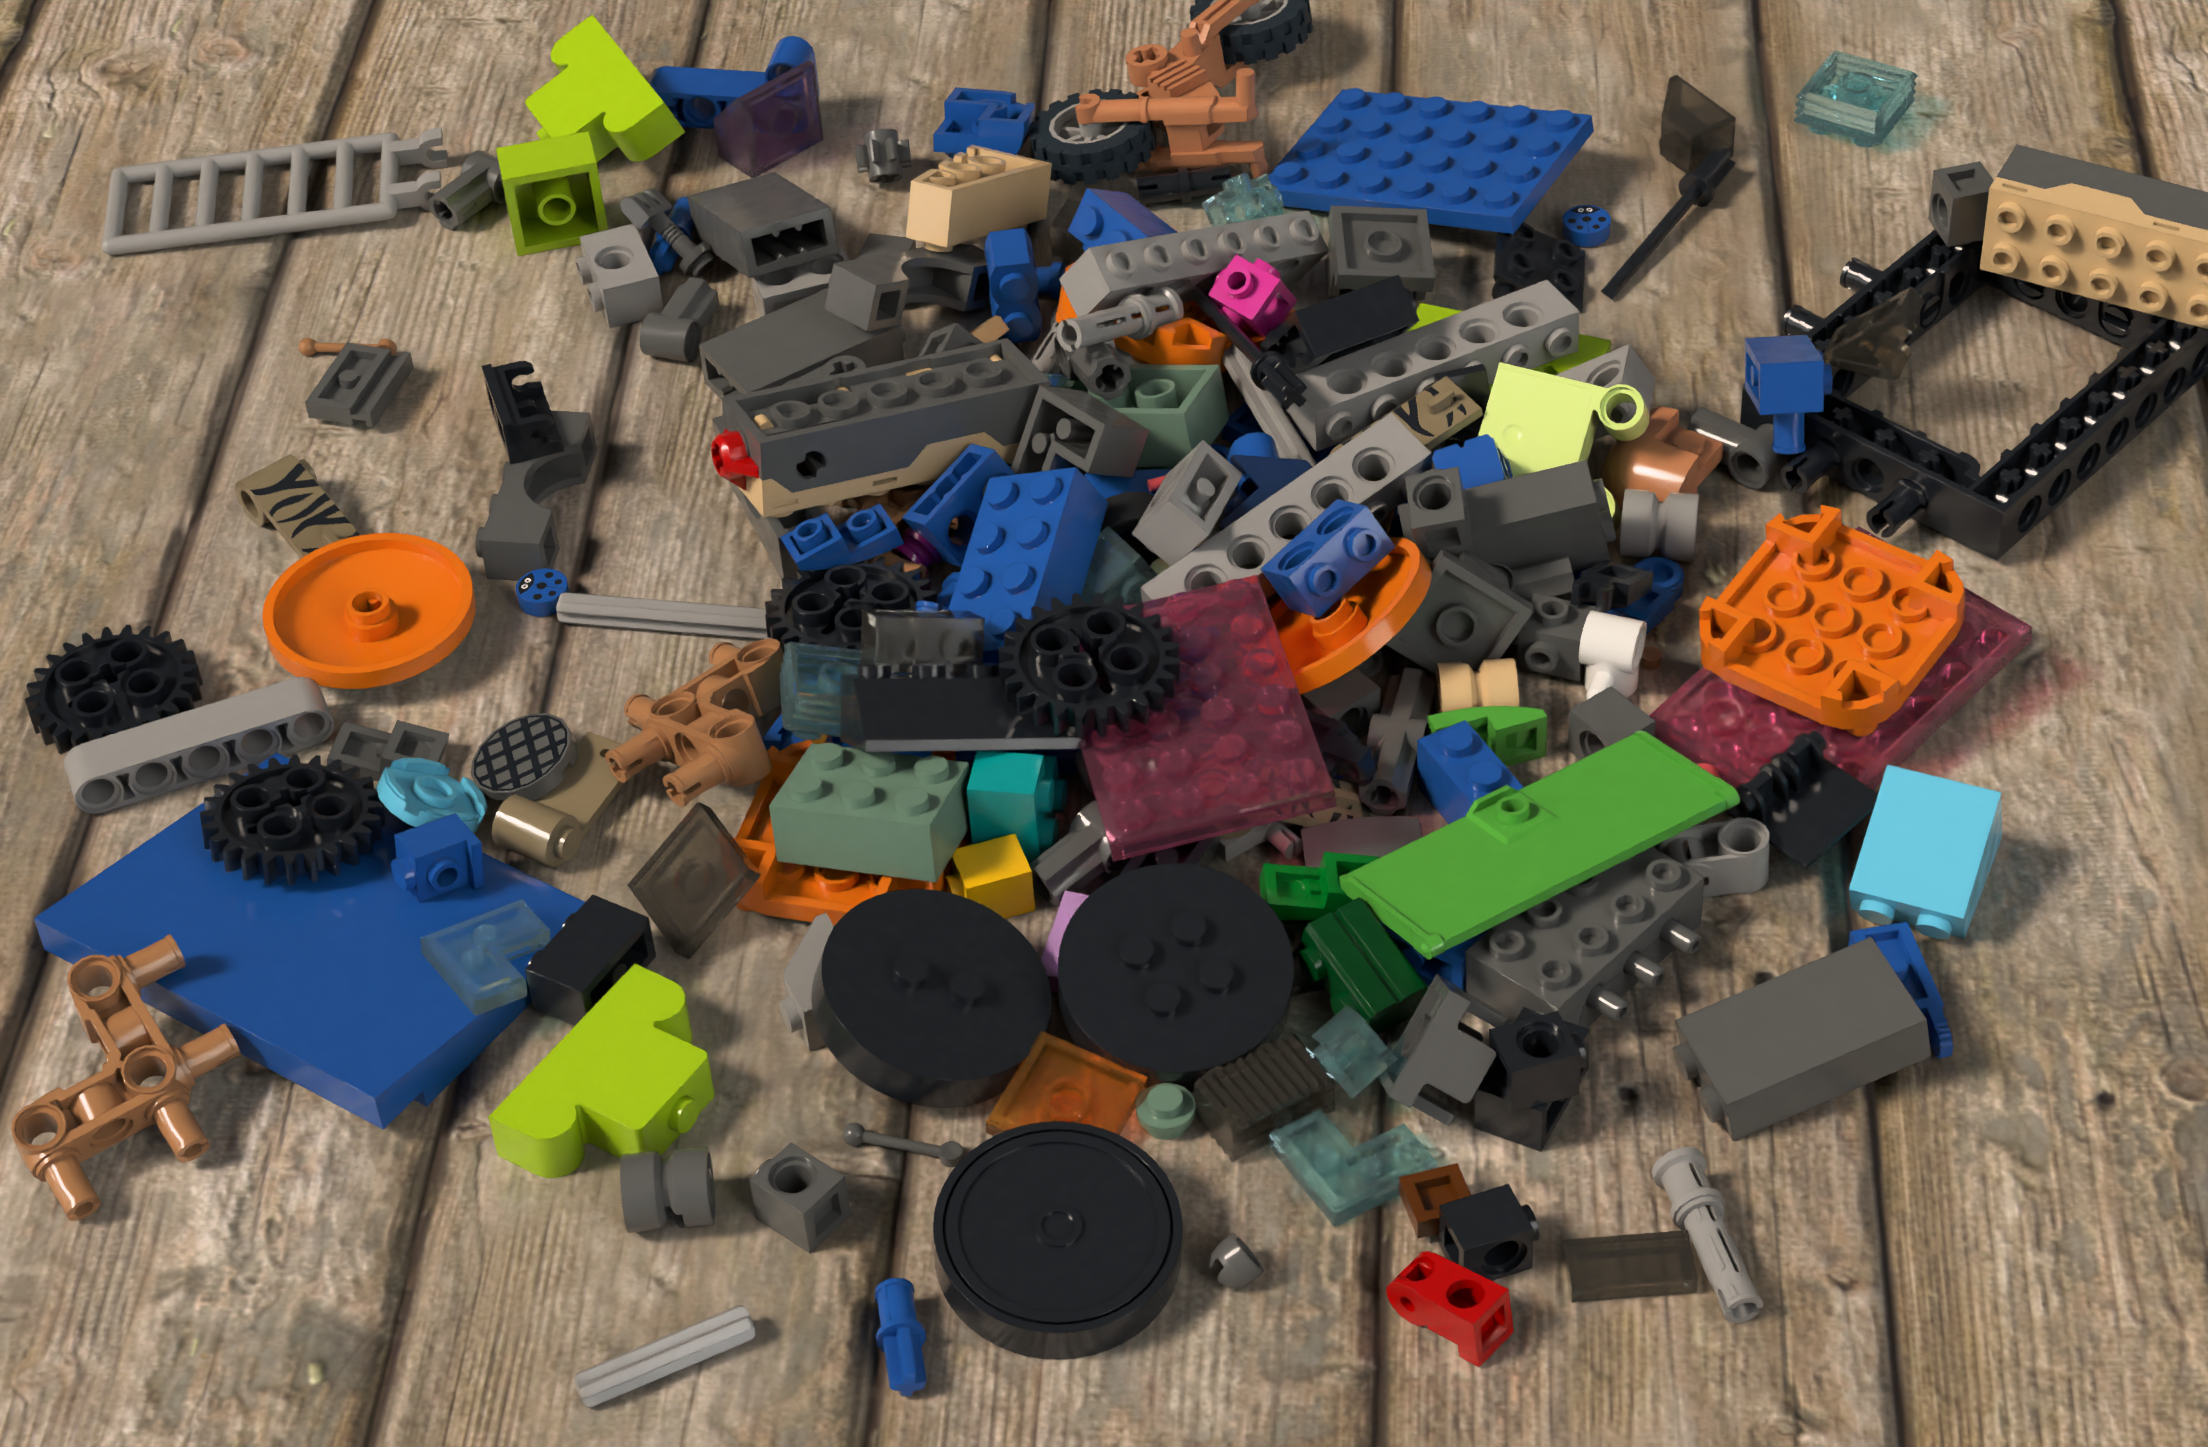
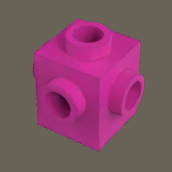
M1237 254L1230 264L1217 275L1214 285L1208 293V296L1221 309L1223 314L1241 330L1246 327L1266 338L1270 329L1284 321L1298 301L1282 280L1279 279L1281 274L1274 267L1259 258L1254 263H1251Z

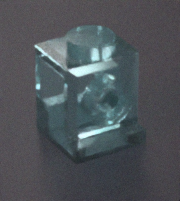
M1348 1005L1312 1035V1038L1319 1045L1312 1051L1315 1055L1314 1057L1352 1099L1397 1060L1396 1056L1361 1015Z

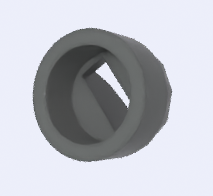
M1231 1233L1211 1253L1209 1267L1212 1274L1218 1275L1217 1280L1221 1286L1241 1288L1250 1284L1264 1272L1257 1257L1235 1233Z

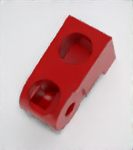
M1430 1251L1421 1252L1386 1287V1294L1390 1304L1402 1318L1417 1326L1426 1325L1429 1330L1457 1344L1459 1357L1477 1367H1480L1514 1332L1509 1289Z

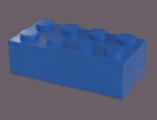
M1076 467L989 478L948 608L950 615L946 621L938 652L942 656L941 664H945L948 671L966 673V665L968 663L999 664V647H1004V634L1006 631L1016 632V618H1025L1032 621L1031 607L1037 606L1048 612L1051 610L1052 598H1057L1066 606L1072 604L1074 593L1082 595L1108 502Z

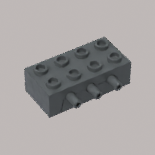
M1651 847L1494 926L1465 951V992L1502 1012L1509 1020L1507 1024L1515 1022L1523 1007L1544 1014L1558 1011L1564 1021L1585 1028L1592 1025L1603 1014L1616 1022L1624 1018L1629 1008V1003L1621 998L1639 981L1651 988L1658 987L1665 977V969L1658 964L1675 948L1687 955H1692L1698 950L1702 939L1694 931L1701 926L1704 877Z

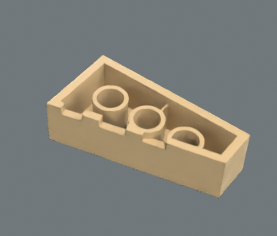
M976 145L967 147L966 153L959 152L954 155L953 162L943 161L939 164V170L930 169L911 180L906 238L924 242V248L930 251L950 252L953 250V246L958 244H977L979 238L987 237L989 232L1018 228L1027 229L1029 223L1046 219L1052 163Z

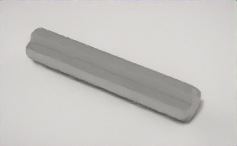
M738 1305L582 1370L574 1376L578 1395L586 1407L592 1408L749 1342L755 1337L752 1318L744 1306Z

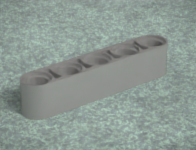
M296 677L82 743L67 753L63 761L64 771L78 808L91 814L105 813L247 768V765L251 763L254 765L260 764L275 753L285 756L319 745L331 736L334 730V720L319 685L311 678Z

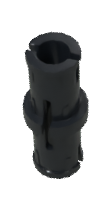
M1229 164L1187 171L1186 166L1179 167L1177 173L1142 178L1136 177L1139 201L1143 206L1182 200L1184 205L1191 204V199L1233 194Z

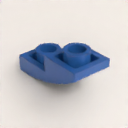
M880 503L867 510L856 512L847 521L838 526L834 525L825 512L814 519L803 521L794 530L780 537L800 571L824 570L839 565H852L886 553L904 544L898 529Z

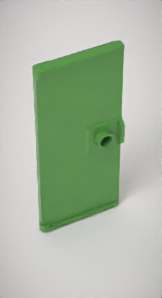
M1638 730L1634 734L1520 790L1505 785L1474 800L1465 817L1348 874L1340 876V885L1348 897L1352 900L1358 897L1363 898L1378 920L1411 944L1424 957L1432 959L1545 900L1722 811L1738 805L1740 798L1733 786L1719 777H1715L1646 731Z

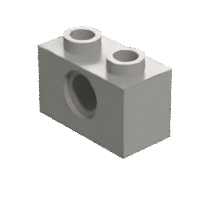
M634 224L580 237L583 256L575 258L579 278L582 285L587 284V291L593 311L602 310L609 328L644 320L649 312H662L664 306L659 276Z
M1202 440L1166 474L1132 535L1169 566L1173 565L1190 553L1210 534L1243 473Z

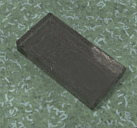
M1688 1230L1563 1240V1258L1571 1303L1697 1293L1698 1278Z

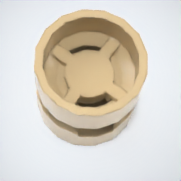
M1514 658L1483 660L1478 671H1473L1469 664L1462 663V661L1436 664L1438 713L1484 706L1519 707L1518 677Z

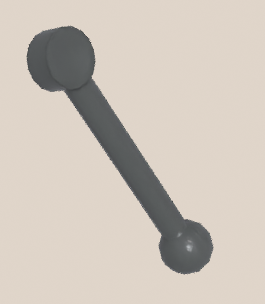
M850 1123L843 1129V1139L851 1146H858L864 1142L940 1158V1162L946 1167H956L964 1157L962 1146L955 1141L945 1142L939 1146L865 1131L864 1127L858 1123Z

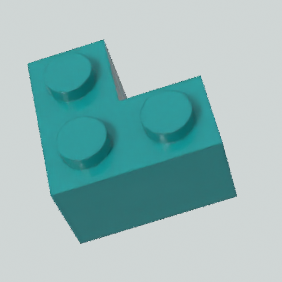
M977 750L967 786L972 844L1015 833L1027 862L1030 864L1057 843L1058 820L1055 819L1056 812H1065L1068 796L1067 780L1059 779L1057 756Z

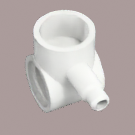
M1593 610L1589 612L1583 627L1579 646V662L1584 664V686L1588 691L1586 694L1587 699L1610 686L1626 698L1636 691L1639 664L1646 640L1647 625L1645 621Z

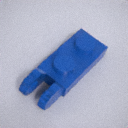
M1908 922L1850 931L1848 946L1872 937L1927 1019L1929 1043L1935 1057L1939 1059L1952 1056L1953 1039L1943 1014L1944 1003Z

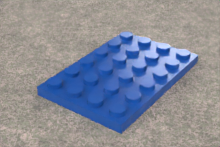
M1359 88L1342 89L1259 185V196L1262 204L1330 212L1331 205L1426 209L1428 224L1514 234L1594 132L1592 116L1572 113L1569 110L1548 111L1530 109L1524 105L1509 107L1490 105L1483 101L1461 102L1445 100L1442 97L1422 98L1404 96L1398 92L1383 94L1364 92Z

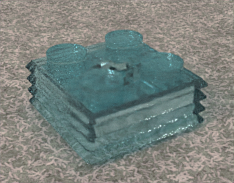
M1835 50L1796 95V98L1799 100L1795 104L1798 108L1795 111L1797 116L1794 121L1808 126L1815 134H1836L1852 139V142L1860 147L1878 146L1915 101L1913 95L1916 93L1914 87L1917 85L1915 79L1918 75L1912 71Z
M795 642L785 644L783 663H781V672L779 673L783 728L804 740H817L822 735L841 737V674H858L859 664L892 665L891 674H894L892 657L888 653Z

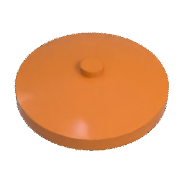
M374 533L349 537L327 544L292 564L271 587L263 606L262 619L270 651L278 663L296 677L311 678L320 686L340 689H364L389 685L411 678L430 669L450 655L464 640L472 626L476 612V599L472 579L467 567L447 547L430 539L415 535Z
M1389 537L1396 547L1319 618L1289 609L1279 595L1255 621L1237 655V669L1251 690L1256 695L1262 692L1278 699L1312 691L1354 669L1389 642L1417 611L1431 583V566L1416 544L1406 538Z

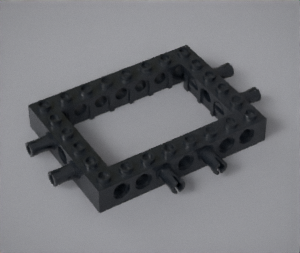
M1933 230L1884 271L1855 257L1852 258L1851 262L1848 261L1842 270L1840 285L1857 293L1826 318H1822L1798 304L1793 305V309L1789 308L1784 315L1781 323V332L1787 336L1807 335L1816 350L1822 351L1824 363H1830L1832 369L1831 395H1824V412L1804 413V443L1806 444V450L1794 454L1793 460L1781 469L1780 476L1783 484L1790 491L1802 481L1795 488L1796 494L1805 493L1820 477L1827 475L1879 501L1880 503L1867 512L1866 520L1869 528L1875 534H1878L1880 530L1889 524L1881 533L1883 538L1891 537L1900 526L1912 518L1997 561L2208 373V329L1981 270L1980 261L1983 240L1967 245L1947 247L1938 232ZM1985 283L2013 297L2020 298L2044 309L2052 315L2079 325L2096 335L2103 336L2124 346L2118 351L2117 359L2100 374L2094 372L2089 377L2088 384L2071 399L2065 397L2060 402L2059 409L2042 424L2035 423L2030 429V435L2014 449L2004 450L2001 453L2000 461L1983 476H1979L1980 464L1973 456L1963 451L1957 453L1928 439L1927 434L1920 430L1916 432L1911 431L1883 417L1884 413L1877 409L1870 411L1846 399ZM1744 383L1740 424L1754 430L1762 424H1773V414H1759L1745 389Z

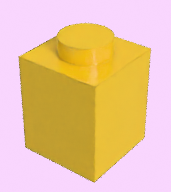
M1015 833L956 849L951 857L953 874L944 877L948 893L960 895L978 902L1005 919L1036 911L1032 871Z

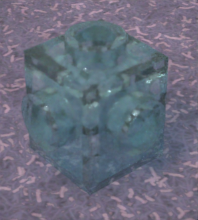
M1248 172L1233 177L1222 183L1224 191L1215 194L1202 203L1211 227L1284 214L1282 196L1278 188L1271 184L1267 174L1252 180Z

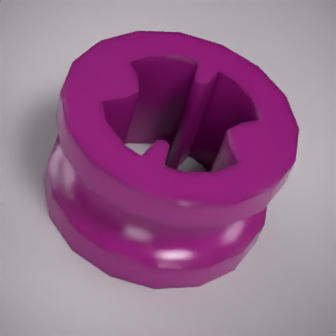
M910 528L903 534L905 538L904 544L891 550L893 554L916 564H923L927 568L931 564L937 566L942 560L937 550L924 537Z

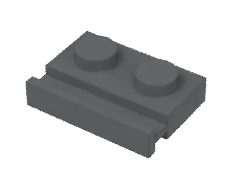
M346 343L305 401L308 417L352 425L356 420H362L366 422L367 427L374 428L414 368L411 353L403 352L401 356H394L391 354V349Z

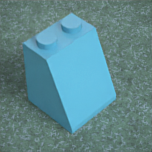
M1887 764L1849 887L1851 910L1858 911L1862 918L1877 924L1888 925L1893 920L1908 922L1909 925L1915 926L1919 933L1931 938L1948 939L1952 935L1965 939L2002 838L2001 792Z

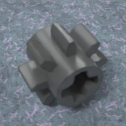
M877 129L863 135L864 145H855L858 173L868 172L869 182L877 184L890 183L902 179V168L912 166L909 140H899L898 131L895 129Z

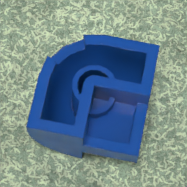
M955 87L944 102L945 120L933 134L934 152L945 153L954 159L955 154L959 152L966 153L967 147L976 145L1016 155L1031 134L1030 125L1034 121L1035 103H1026V105L1016 102V93Z

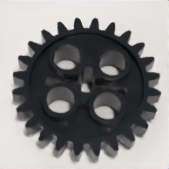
M885 557L878 558L872 564L862 561L852 565H839L831 569L816 570L814 572L797 569L798 580L792 578L781 579L782 589H772L771 601L765 602L767 637L780 642L786 660L798 657L800 668L816 662L818 673L825 672L831 666H838V671L841 675L846 674L850 666L858 667L859 664L877 663L889 665V658L891 657L903 660L899 650L901 646L907 644L916 611V602L929 601L937 603V592L931 589L930 579L920 580V570L914 569L905 572L904 562L901 561L887 567L885 565Z
M1074 593L1072 604L1066 606L1057 598H1052L1050 611L1047 612L1042 608L1033 606L1031 607L1032 621L1025 618H1016V632L1006 631L1004 634V647H999L1000 686L1005 687L1006 701L1017 703V714L1019 716L1033 712V722L1036 727L1045 724L1049 720L1053 721L1054 734L1057 735L1062 733L1067 726L1075 727L1077 738H1083L1087 728L1095 727L1100 737L1105 738L1108 726L1114 724L1119 730L1127 733L1129 732V719L1131 718L1146 725L1149 723V709L1163 712L1165 710V698L1175 697V682H1180L1179 643L1173 642V629L1171 627L1161 628V616L1159 614L1144 618V604L1142 603L1133 606L1129 610L1125 609L1124 597L1122 596L1117 597L1111 605L1103 603L1101 593H1096L1091 603H1084L1078 593Z
M126 625L120 635H113L110 628L105 627L101 638L94 640L91 635L84 633L82 634V645L76 647L67 642L62 644L65 655L48 654L46 659L49 668H35L36 682L27 684L26 687L30 697L25 699V703L35 733H41L43 743L46 746L55 743L58 753L62 755L82 743L195 709L193 702L202 700L200 686L203 685V680L193 650L187 651L183 639L172 642L169 631L166 630L154 637L152 627L146 626L137 635L133 634L131 625Z
M292 755L289 763L283 765L272 757L269 758L268 768L261 769L252 763L248 764L247 776L231 772L228 774L229 785L215 784L213 786L215 797H205V810L200 812L204 848L211 850L212 861H224L225 871L228 873L242 868L244 880H249L258 873L264 874L265 884L268 885L278 876H286L287 883L294 885L298 875L306 874L312 882L318 881V871L326 870L335 876L340 875L339 863L344 862L357 866L359 865L358 853L372 854L374 852L373 841L382 840V827L385 826L384 804L379 799L377 789H374L373 778L371 776L361 778L360 768L357 766L343 771L342 760L340 759L331 762L327 766L321 765L320 755L314 756L308 764L301 763L298 755Z

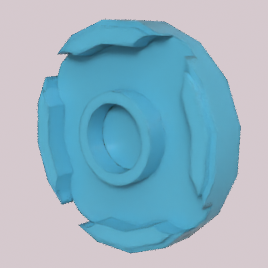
M400 758L392 761L390 768L388 767L387 769L386 766L376 787L379 799L386 808L402 821L414 827L456 813L467 827L475 833L488 808L485 796L472 780L463 776L459 782L448 776L450 768H447L446 765L423 758Z

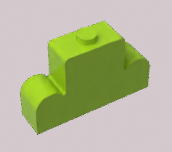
M593 14L563 35L554 44L550 57L560 73L525 100V105L542 126L541 129L535 132L541 140L589 131L596 162L617 147L621 149L629 160L634 162L645 161L685 133L664 101Z
M634 964L488 1116L497 1155L535 1175L545 1178H560L572 1173L581 1165L585 1156L584 1145L587 1143L621 1158L622 1154L649 1151H657L661 1156L681 1133L688 1132L695 1124L701 1111L714 1098L715 1091L707 1052L691 1044L693 1033L686 995L682 987L668 978Z

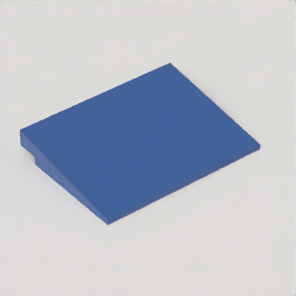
M279 753L269 757H274L281 765L288 764L290 760ZM269 758L257 766L261 769L268 768ZM203 802L34 918L44 950L73 965L81 958L90 955L109 957L120 954L125 958L171 934L183 954L186 967L178 969L141 989L140 998L144 1003L202 1034H206L225 1023L242 1055L384 1130L413 1100L427 1107L532 1003L525 968L528 966L532 956L537 951L543 950L562 929L565 920L572 913L577 912L585 902L482 852L485 887L474 890L469 884L418 903L408 890L403 892L398 887L391 869V861L396 859L394 835L415 827L392 814L385 805V826L382 827L383 838L380 841H373L374 852L372 854L358 853L359 865L353 866L341 862L339 863L340 875L337 876L326 870L318 871L319 878L317 882H312L306 874L298 875L294 885L287 883L286 876H278L270 885L265 884L264 874L258 873L249 880H244L242 868L233 872H226L224 861L213 862L211 850L204 848L200 812L205 810Z

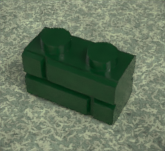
M1358 897L1339 907L1334 913L1330 912L1310 922L1304 928L1298 949L1300 967L1311 982L1316 983L1320 981L1331 996L1330 1002L1333 1013L1341 1025L1345 1028L1353 1026L1362 1040L1368 1041L1387 1031L1390 1026H1396L1413 1016L1428 990V986L1363 898Z

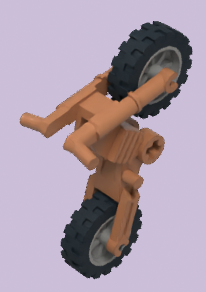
M1195 0V5H1191L1190 8L1191 22L1189 28L1180 32L1181 41L1171 50L1167 51L1165 47L1158 44H1147L1132 49L1126 55L1125 59L1131 84L1146 88L1138 91L1136 94L1133 92L1123 94L1122 90L1110 89L1109 92H1102L1101 89L1089 90V94L1080 95L1075 93L1067 96L1068 100L1063 102L1057 100L1051 103L1047 111L1041 110L1036 115V122H1032L1030 125V139L1035 159L1052 163L1050 180L1056 182L1062 179L1064 184L1076 185L1077 181H1084L1085 185L1098 183L1097 180L1104 178L1110 181L1119 178V174L1123 172L1129 174L1133 171L1160 172L1161 170H1178L1179 167L1186 166L1187 169H1205L1224 166L1225 164H1248L1255 183L1259 187L1271 173L1265 158L1264 142L1261 140L1227 141L1216 139L1224 132L1225 123L1248 122L1258 117L1259 112L1255 103V71L1247 67L1251 64H1257V60L1266 59V61L1278 58V54L1283 52L1288 54L1296 49L1297 44H1303L1308 39L1307 33H1311L1313 30L1309 0ZM1236 77V96L1220 97L1215 87L1223 88ZM1154 128H1162L1167 133L1170 147L1162 148V146H1156Z

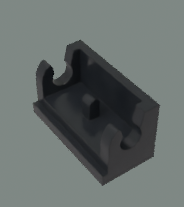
M517 361L492 367V364L481 366L489 405L510 465L565 451L562 437L557 429L541 381L526 382L523 385L512 384V381L517 376L529 375L534 372L532 363Z

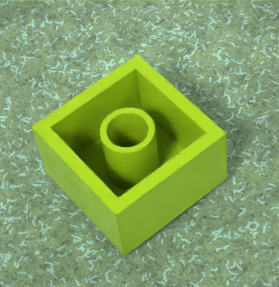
M589 131L496 148L517 256L581 245V236L608 230L598 167Z

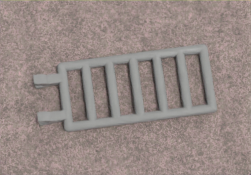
M432 128L424 131L419 138L400 140L397 134L389 132L117 167L111 173L102 237V250L108 255H119L393 219L397 214V209L421 206L423 209L430 211L428 199L434 196L435 193H430L429 190L442 187L440 170L423 173L417 181L398 183L399 166L422 163L432 169L448 168L449 157L447 150L434 151L430 149V147L443 145L442 128ZM381 152L379 203L352 206L355 155ZM336 158L333 209L306 212L309 162L312 160ZM291 163L287 214L260 218L264 167ZM245 169L241 220L214 224L219 172ZM200 175L195 226L168 230L174 178ZM155 181L149 232L122 235L129 184Z

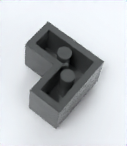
M1039 385L1011 469L1017 475L1076 467L1083 475L1091 473L1133 478L1149 429L1085 391Z

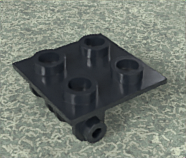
M1524 222L1514 234L1496 232L1493 278L1496 283L1492 288L1493 299L1548 280L1580 313L1582 312L1585 272L1584 250L1577 248L1567 240H1558L1534 230L1533 227Z
M1811 731L1808 734L1799 733L1794 738V743L1783 753H1776L1771 758V763H1765L1760 767L1759 774L1748 783H1741L1736 788L1740 803L1723 811L1734 819L1751 818L1764 824L1769 831V843L1806 869L1873 811L1878 793L1824 758L1823 750L1827 748V743L1823 736L1816 731Z

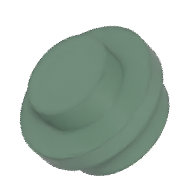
M1161 1083L1145 1089L1136 1101V1117L1138 1122L1149 1135L1157 1139L1170 1140L1183 1135L1195 1118L1196 1106L1193 1095L1186 1088L1177 1084Z

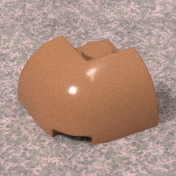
M1662 406L1652 408L1650 410L1649 425L1640 437L1631 441H1620L1617 439L1610 447L1600 472V478L1603 479L1604 488L1613 495L1621 512L1623 510L1625 489L1649 490V492L1656 494L1660 502H1664V499L1670 492L1697 494V487L1723 459L1724 443L1678 426L1679 410Z

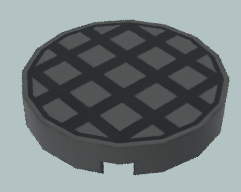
M550 713L528 714L507 722L486 738L479 746L472 760L471 776L486 800L495 803V800L505 801L514 794L534 801L554 790L564 780L563 770L569 762L573 767L578 757V742L562 718Z

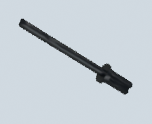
M1724 147L1720 152L1713 148L1693 173L1685 174L1680 179L1678 187L1682 195L1681 198L1601 290L1604 295L1613 300L1693 204L1704 207L1713 200L1714 190L1735 167L1736 163L1729 158L1732 154L1730 150Z
M1192 290V299L1199 309L1216 323L1222 333L1252 363L1250 375L1256 387L1267 390L1286 409L1293 403L1299 408L1304 405L1306 399L1301 394L1307 387L1290 370L1286 357L1277 351L1263 353L1232 320L1223 314L1221 309L1206 294L1199 290Z

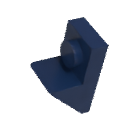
M1232 455L1230 462L1243 473L1242 476L1255 489V492L1249 496L1242 489L1231 498L1222 511L1226 517L1219 523L1218 528L1222 531L1312 468L1307 460Z

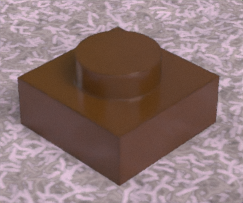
M1458 1163L1399 1177V1194L1417 1238L1439 1234V1205L1471 1195Z

